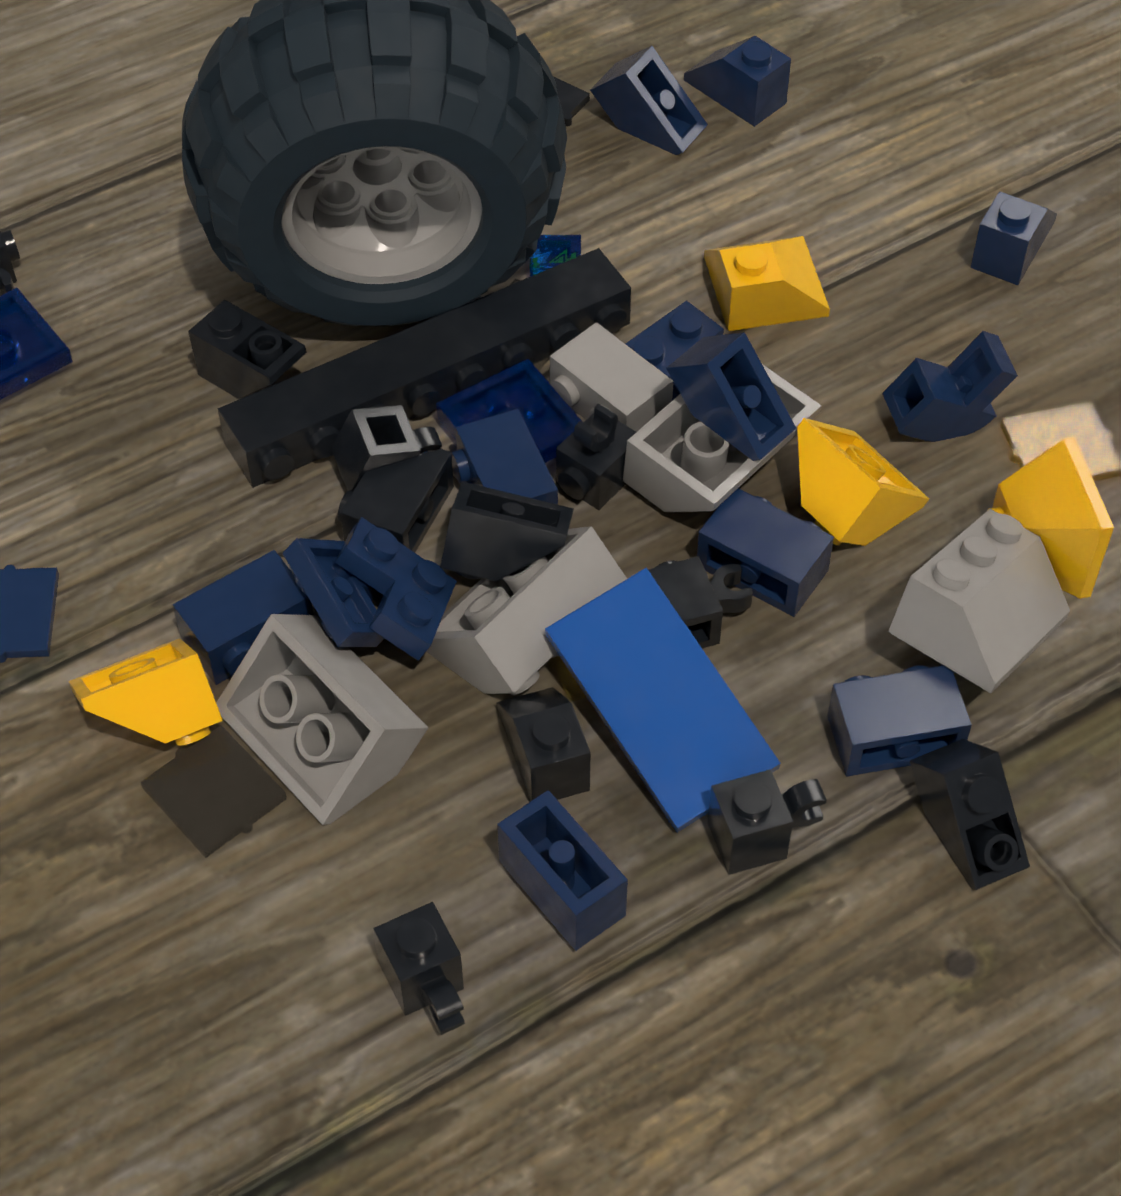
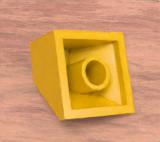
M804 236L704 250V259L728 331L829 317L830 308Z
M803 418L797 426L801 506L816 519L814 524L819 526L824 532L834 536L833 544L839 546L844 542L866 546L922 509L929 501V498L855 431Z
M1071 437L1062 439L999 483L993 507L989 509L999 514L1014 517L1024 528L1040 536L1061 589L1081 599L1091 597L1114 526L1076 439Z
M180 638L69 681L74 695L85 711L165 744L175 740L178 746L196 742L211 733L209 726L223 721L198 654Z

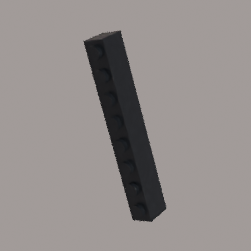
M597 248L217 408L224 444L252 488L270 480L282 478L289 472L304 465L332 456L331 448L352 409L402 405L408 420L417 416L429 414L436 408L465 395L475 394L482 388L511 375L521 374L530 367L550 359V355L596 322L611 334L615 333L620 328L630 324L631 287L604 253Z

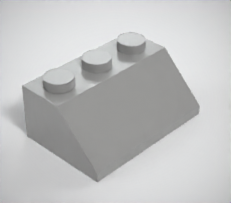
M763 365L796 429L761 460L753 461L695 418L688 409L681 394H679L627 440L623 481L664 512L714 511L798 433L797 426L803 418L814 419L820 413L822 405Z
M989 509L910 576L888 632L987 692L992 693L1067 619L1070 608L1041 537L1024 528L1014 517L999 514Z
M592 526L569 529L565 545L498 581L485 578L480 579L443 614L433 642L426 652L484 694L510 693L511 695L522 693L538 680L540 676L538 670L551 657L559 656L547 638L545 628L625 581L627 578Z
M271 614L216 702L221 717L322 825L333 823L397 776L429 728L349 647H338L335 641L325 633L322 627V620L317 615Z

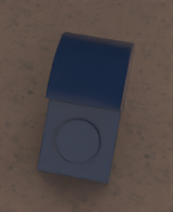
M982 331L948 367L915 358L888 386L882 395L900 434L936 442L969 435L990 423L997 417L991 402L1018 375L999 336Z

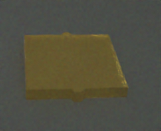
M1092 402L1003 418L1000 426L1012 450L1011 461L1018 463L1020 469L1062 439L1075 437L1094 481L1121 476V460L1112 444L1113 433L1105 430Z

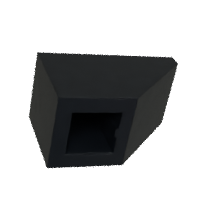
M223 300L188 331L198 375L236 398H241L271 386L307 353L304 344L227 300Z
M961 739L909 760L925 817L971 888L978 890L1030 867L999 752Z

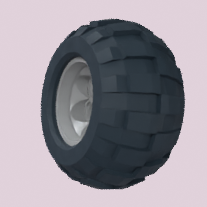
M260 0L254 4L250 17H240L231 28L227 27L209 50L198 73V80H196L185 104L182 119V165L187 194L198 220L203 226L211 248L220 261L231 272L235 271L244 281L253 283L256 292L264 295L268 300L292 312L308 313L323 318L324 322L341 325L394 326L421 322L424 319L438 316L479 299L482 294L488 292L489 287L506 282L534 254L544 225L552 226L557 213L566 173L564 153L567 133L555 79L548 65L527 35L523 33L517 36L516 28L505 12L490 0Z

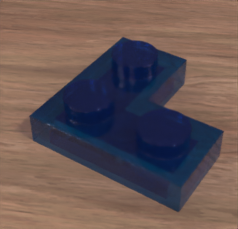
M529 359L436 403L437 418L455 440L457 426L519 409L545 463L556 458V448L574 432L575 425L579 421L582 422Z

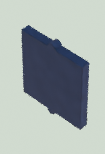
M10 564L5 566L4 569H0V663L5 662L7 658L50 656L59 579L57 568L16 569L14 565Z

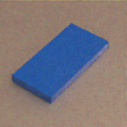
M647 567L545 628L547 638L676 833L709 813L712 785L769 769L773 773L779 769L780 761Z

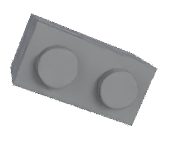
M597 322L550 355V392L560 405L565 408H572L585 420L594 413V407L599 403L618 416V421L637 432L672 401L673 380Z

